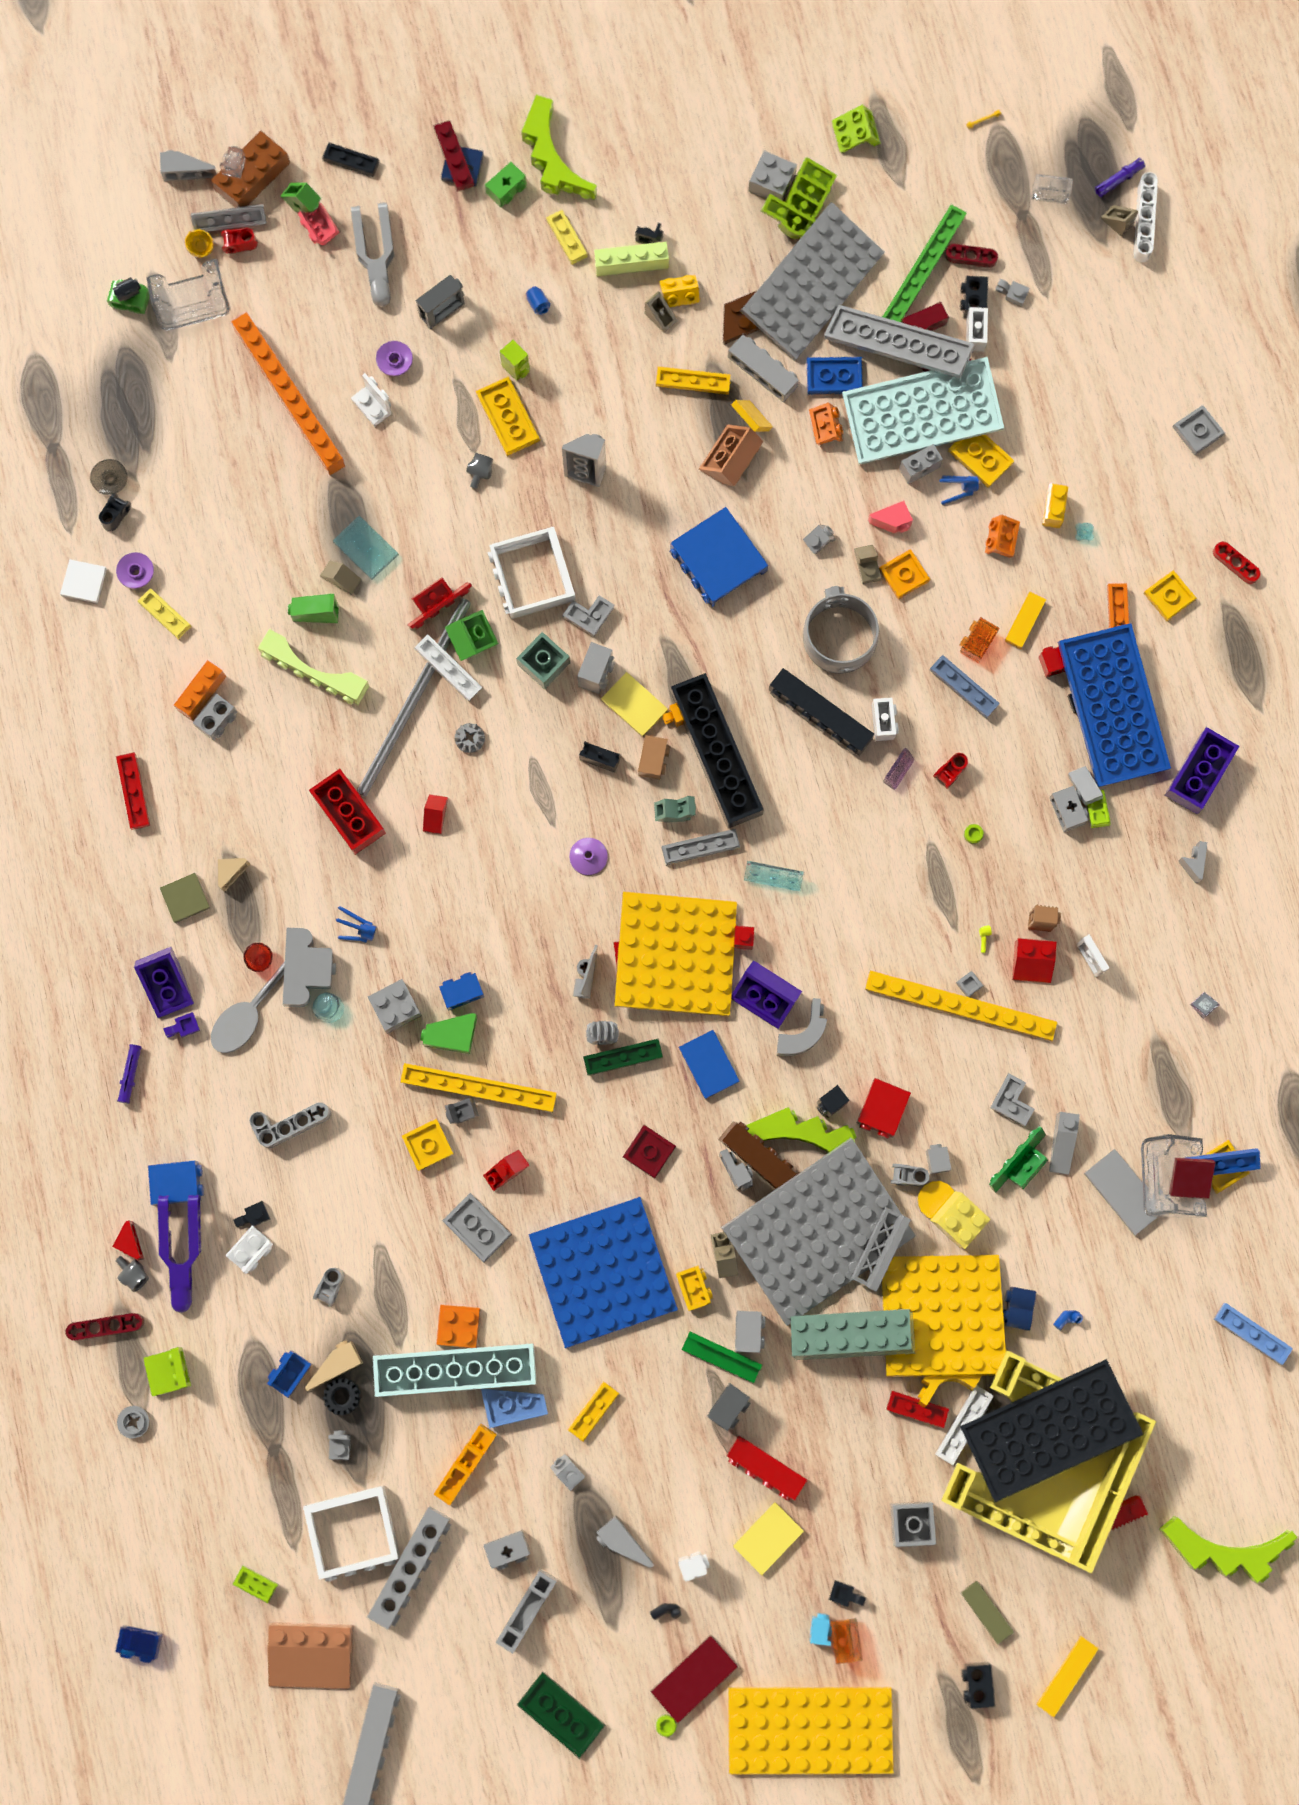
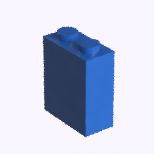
M198 1161L148 1165L151 1205L158 1206V1197L169 1195V1204L187 1203L189 1195H200L201 1201V1196H204L203 1184H200V1177L203 1175L202 1165H199Z

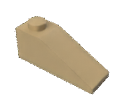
M345 1340L336 1345L337 1349L331 1352L305 1387L306 1391H310L363 1364L353 1342L348 1343Z

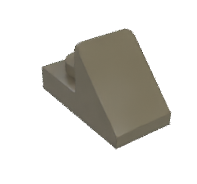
M867 545L854 548L862 584L880 581L881 575L877 563L878 554L874 546Z

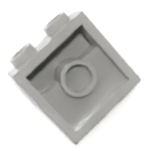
M725 1149L719 1153V1157L736 1190L741 1188L744 1191L754 1185L751 1179L754 1175L749 1165L745 1166L744 1163L736 1166L737 1159L733 1151L729 1152L728 1149Z

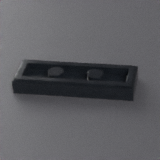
M328 142L322 157L325 162L374 177L380 162L379 158Z

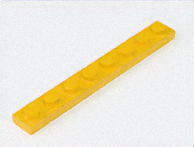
M404 1063L400 1083L548 1112L554 1111L557 1096L556 1092Z

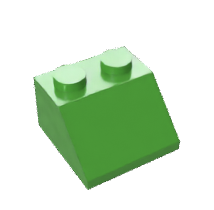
M483 610L445 626L460 661L498 644Z

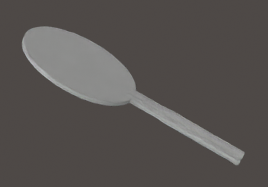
M285 962L250 1003L240 1002L234 1004L219 1016L211 1032V1043L215 1050L221 1053H229L242 1047L251 1038L258 1024L259 1016L256 1007L284 975Z

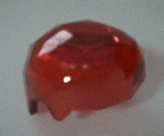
M256 942L246 947L243 960L248 969L254 972H263L271 966L273 954L268 945Z

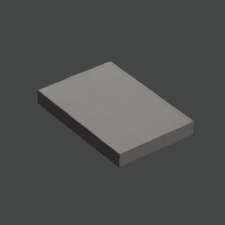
M471 1193L442 1220L483 1263L512 1235Z

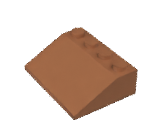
M271 1623L268 1632V1686L350 1689L353 1625Z

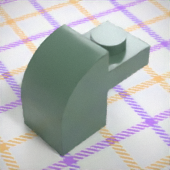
M686 796L678 800L662 799L655 802V821L684 822L691 820V817L696 815L695 796Z

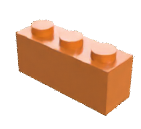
M207 660L175 702L174 706L177 711L194 721L227 677L223 670Z

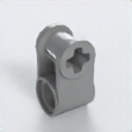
M904 1164L892 1165L894 1174L891 1184L919 1187L925 1185L929 1180V1173L925 1168ZM922 1172L925 1175V1181H916L915 1173Z
M335 1267L326 1270L314 1293V1300L319 1299L328 1303L329 1307H332L344 1280V1273L340 1268ZM332 1271H336L339 1275L336 1282L330 1280L329 1276Z

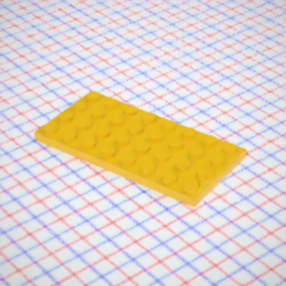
M728 1687L729 1774H893L891 1687Z

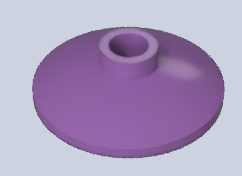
M400 341L384 343L376 354L378 368L390 376L404 374L409 370L413 361L410 348ZM397 359L398 362L392 363V360Z
M139 552L126 554L119 560L116 567L118 580L124 586L132 589L147 585L154 573L151 560ZM139 570L138 575H133L134 571Z
M580 839L570 850V863L580 874H597L607 863V850L597 839ZM590 852L592 853V856L590 858H586L585 853Z

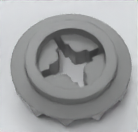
M468 722L456 730L454 739L461 751L473 753L483 746L485 735L482 728L477 724ZM465 732L469 733L470 735L474 734V744L472 743V741L470 742V740L465 741Z
M129 1406L120 1412L117 1419V1427L123 1436L138 1438L148 1430L150 1420L147 1412L142 1407ZM130 1416L132 1418L140 1417L139 1421H137V1427L128 1426L131 1422Z

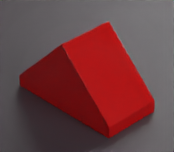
M429 794L424 807L423 832L442 834L448 797Z
M130 1220L125 1221L112 1247L135 1259L142 1260L144 1256L134 1222Z

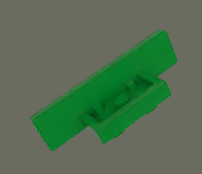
M1038 1126L1037 1129L1032 1130L1024 1144H1020L1011 1159H1007L1003 1164V1168L992 1176L989 1185L995 1193L1008 1179L1021 1189H1024L1047 1163V1157L1035 1149L1046 1136L1042 1127Z

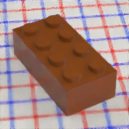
M260 130L216 174L211 182L214 190L233 207H245L290 164L287 152Z

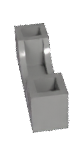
M542 1569L539 1570L497 1639L496 1643L512 1654L514 1653L557 1582L556 1578Z

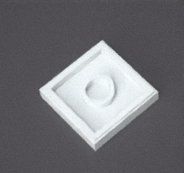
M70 559L60 595L98 604L107 568Z
M1090 934L1077 943V947L1095 977L1102 975L1109 969Z

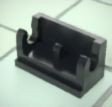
M585 741L583 750L580 751L579 759L580 761L615 773L622 755Z

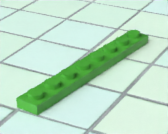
M952 204L950 205L882 317L901 322V319L907 314L957 232L967 212Z

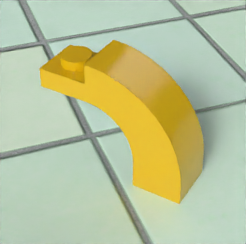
M982 1375L925 1376L921 1383L926 1385L927 1388L923 1387L917 1397L920 1398L918 1404L925 1408L937 1387L945 1382H957L973 1391Z

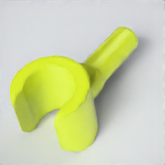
M989 925L979 929L981 953H986V936L992 935Z

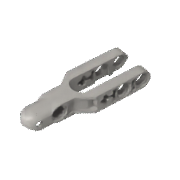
M387 202L378 203L384 254L379 259L367 257L360 206L351 207L358 261L368 270L373 303L376 306H385L391 299L387 268L394 258Z

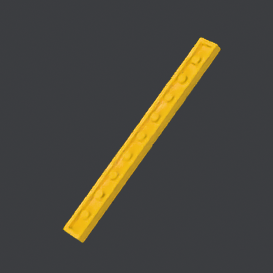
M871 970L865 987L867 991L1053 1041L1057 1021Z

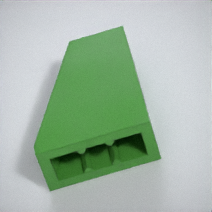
M335 594L294 597L291 604H288V615L291 616L293 622L338 623L339 604Z
M471 1013L427 1024L426 1029H422L420 1040L423 1041V1045L426 1047L470 1054L477 1015Z

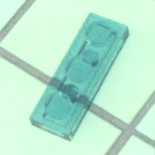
M747 861L744 881L800 892L804 872Z

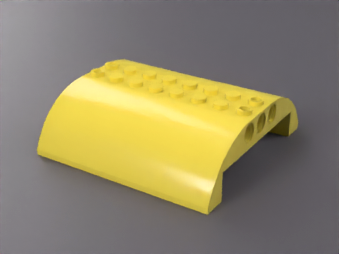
M1006 1351L990 1388L1005 1396L1012 1403L1060 1381L1062 1378L1025 1361L1026 1359ZM1133 1412L1144 1434L1143 1436L996 1503L982 1473L957 1463L941 1501L1092 1573L1156 1421L1138 1412Z

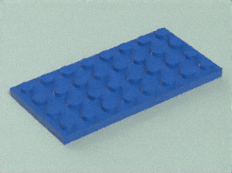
M1129 623L1058 641L1097 786L1102 787L1171 769L1132 624Z

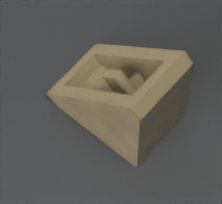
M1113 205L1101 218L1115 232L1122 236L1134 225L1139 212L1136 209Z
M659 291L645 302V315L662 332L668 330L678 321Z
M331 560L320 574V577L351 595L362 580L345 564Z

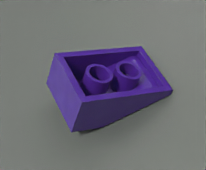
M172 946L135 961L134 969L157 1018L194 1004Z

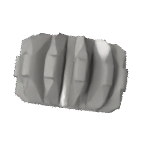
M598 1021L587 1025V1042L593 1045H606L618 1041L619 1029L616 1023L612 1021Z

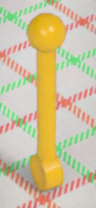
M996 110L994 113L976 121L967 122L966 126L970 129L973 125L992 117H998L1002 113L1000 110Z

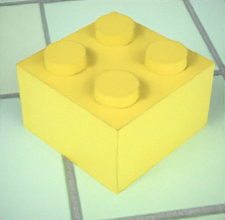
M955 1191L930 1221L958 1247L966 1249L991 1219L963 1193Z

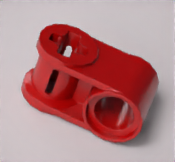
M250 228L228 229L221 232V236L224 239V246L222 247L224 253L234 254L252 251L258 246L257 238Z
M963 753L954 754L937 770L933 777L941 780L945 784V788L948 789L968 765L967 756ZM960 759L964 765L957 767L954 764V760Z

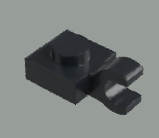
M260 1201L245 1208L246 1215L233 1219L237 1228L249 1222L251 1226L255 1227L270 1220V1216L264 1202Z
M835 1580L829 1600L847 1607L850 1601L864 1606L866 1597L853 1593L854 1586Z

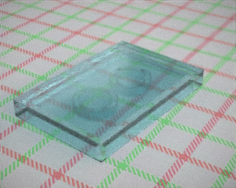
M360 516L333 540V543L371 580L399 555Z

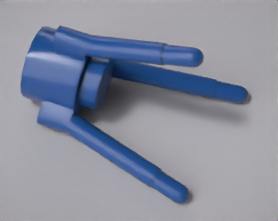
M943 475L942 479L939 480L941 483H961L962 490H966L965 493L942 501V505L966 496H973V491H978L979 489L977 476Z
M341 906L338 907L339 910L363 923L359 926L337 918L336 922L358 929V935H361V937L338 936V939L362 941L367 943V940H373L376 926H373L372 922L364 920Z

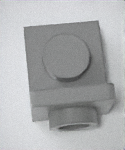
M334 1431V1434L328 1435V1439H330L329 1459L349 1460L351 1435H346V1431Z

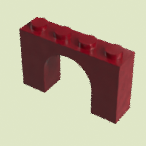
M938 302L902 318L901 323L934 331L947 325L949 316L942 302ZM918 366V368H921L923 372L931 371L929 369H925Z

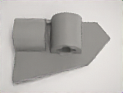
M598 945L594 946L590 959H583L577 964V972L584 979H575L574 997L590 999ZM584 964H588L586 972L583 973V970L580 968L584 967Z

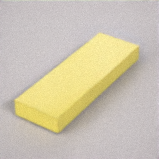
M563 210L546 217V221L571 265L588 257L586 250Z
M151 588L137 601L177 639L191 628V625Z

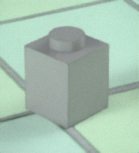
M942 1144L931 1145L930 1149L926 1151L929 1173L935 1174L950 1171L951 1165L948 1148L942 1147Z

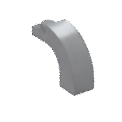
M812 999L810 1024L805 1031L796 1035H778L777 1056L802 1054L819 1041L827 1023V1019L819 1018V1016H823L824 1004H820L821 999Z

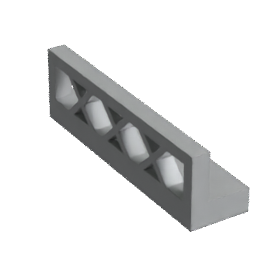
M885 1207L851 1279L877 1292L911 1219ZM888 1213L896 1216L897 1219L894 1225L887 1227L885 1219ZM886 1232V1242L878 1245L876 1239L878 1234ZM877 1249L878 1259L870 1263L868 1259L869 1252ZM868 1267L870 1275L867 1281L859 1278L858 1275L862 1269Z

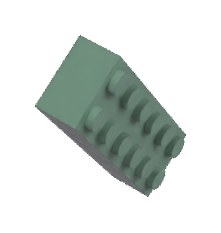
M910 1309L791 1316L792 1357L796 1360L915 1354L913 1313Z

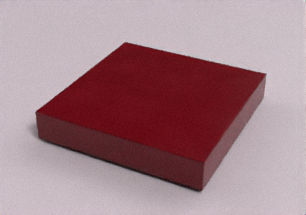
M643 1125L622 1158L655 1179L676 1148V1145L646 1125Z
M1175 1158L1169 1190L1170 1196L1209 1199L1215 1161Z

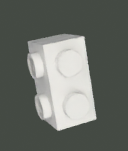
M892 698L873 699L871 706L875 742L894 740L896 734L899 733L898 723H895L894 717L897 715L896 704H893Z

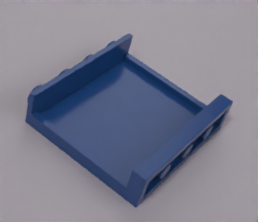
M724 507L670 542V554L675 560H679L682 571L685 574H689L692 578V585L695 589L699 588L706 604L709 603L712 607L715 606L716 601L759 573L763 575L768 571V564L727 507Z

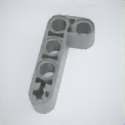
M319 1102L272 1125L266 1114L255 1112L250 1117V1125L258 1142L266 1148H273L327 1121L331 1116V1110L326 1104ZM319 1108L325 1110L322 1117L319 1114L315 1115L319 1113ZM310 1112L315 1115L313 1116L316 1119L315 1121H313L312 1116L309 1114ZM263 1116V1125L256 1126V1119ZM302 1116L308 1117V1123L305 1126L299 1125V1119ZM284 1125H289L291 1128L287 1135H283L281 1132ZM272 1134V1142L265 1144V1135Z

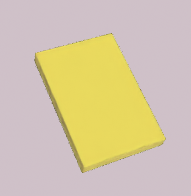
M627 672L601 698L602 702L641 737L668 711L667 707Z
M774 1502L733 1547L763 1575L804 1531Z

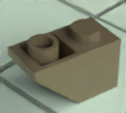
M724 1232L711 1234L719 1278L738 1275L737 1261L732 1243Z

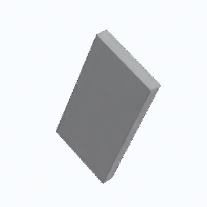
M1115 1149L1084 1173L1133 1235L1138 1234L1165 1212V1209Z

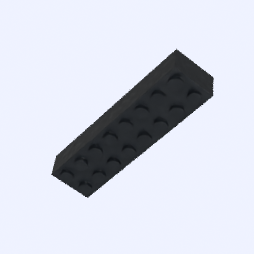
M706 673L671 686L670 693L682 715L683 724L727 828L729 829L762 816L764 812L763 806Z

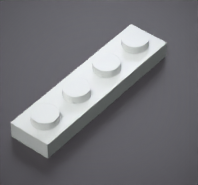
M428 634L415 646L414 649L467 701L482 688Z
M976 1385L935 1455L954 1465L967 1443L960 1426L981 1417L991 1402L993 1395Z

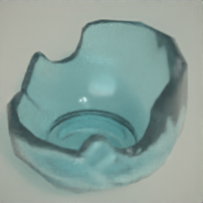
M326 992L317 996L313 1002L312 1010L318 1019L327 1023H333L343 1015L344 1004L340 997Z

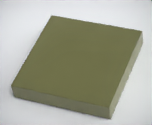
M196 873L160 887L174 923L210 909Z

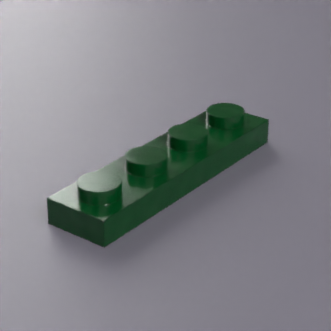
M659 1038L583 1056L587 1076L663 1058Z

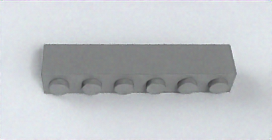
M376 1682L373 1684L343 1805H374L375 1799H372L373 1790L377 1791L380 1778H377L379 1769H383L385 1757H382L384 1748L387 1749L390 1736H387L389 1727L393 1728L396 1716L392 1715L394 1707L399 1705L401 1695L397 1694L399 1688Z

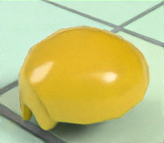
M204 230L189 231L185 237V247L192 256L202 258L212 252L214 247L213 239Z

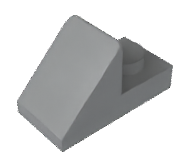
M1199 841L1196 846H1193L1191 857L1194 859L1182 857L1179 860L1181 866L1195 883L1203 880L1208 842Z

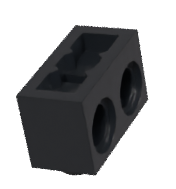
M966 276L965 282L961 283L960 292L964 294V298L960 301V311H963V318H967L969 307H971L970 304H975L976 308H987L988 277ZM970 287H976L978 290L974 291Z
M837 1085L819 1098L816 1108L823 1117L826 1115L829 1118L847 1105L850 1100Z
M989 1662L965 1663V1669L961 1670L962 1681L966 1682L967 1689L963 1691L964 1702L968 1703L970 1709L995 1707L991 1664ZM976 1669L981 1670L982 1675L980 1679L973 1680L972 1672ZM977 1691H983L984 1694L983 1699L980 1701L974 1700V1694Z

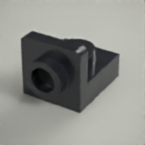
M662 223L657 224L655 231L648 227L642 228L637 226L635 241L643 244L661 242L664 234Z

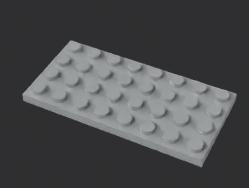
M831 202L740 311L795 361L833 316L838 305L843 304L885 252Z

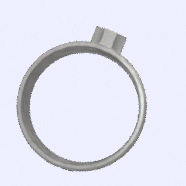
M839 586L825 589V598L820 600L810 610L803 629V644L810 659L821 669L836 674L849 673L865 665L873 656L879 640V624L872 608L862 599L845 594L844 587ZM834 607H844L856 611L866 619L872 630V646L862 656L849 661H837L825 657L814 647L809 637L808 626L815 616L826 609Z

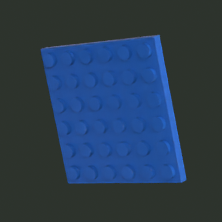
M641 1197L528 1234L565 1348L678 1310Z

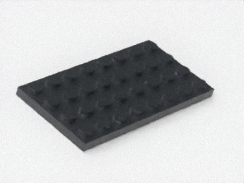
M1107 1359L960 1426L995 1503L1144 1435Z

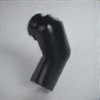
M663 1603L650 1611V1615L654 1620L659 1619L665 1614H671V1617L676 1619L682 1613L679 1605Z

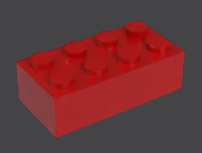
M340 768L309 789L315 801L354 855L386 834L382 825Z

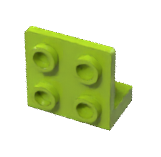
M863 104L832 120L841 153L865 141L874 147L880 144L872 111Z
M176 1347L166 1352L144 1357L143 1360L152 1396L191 1386L183 1347Z

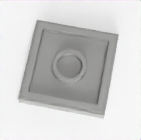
M1204 405L1173 425V429L1194 455L1225 435L1223 429Z

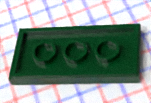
M543 1671L517 1703L519 1708L579 1759L605 1727V1724Z

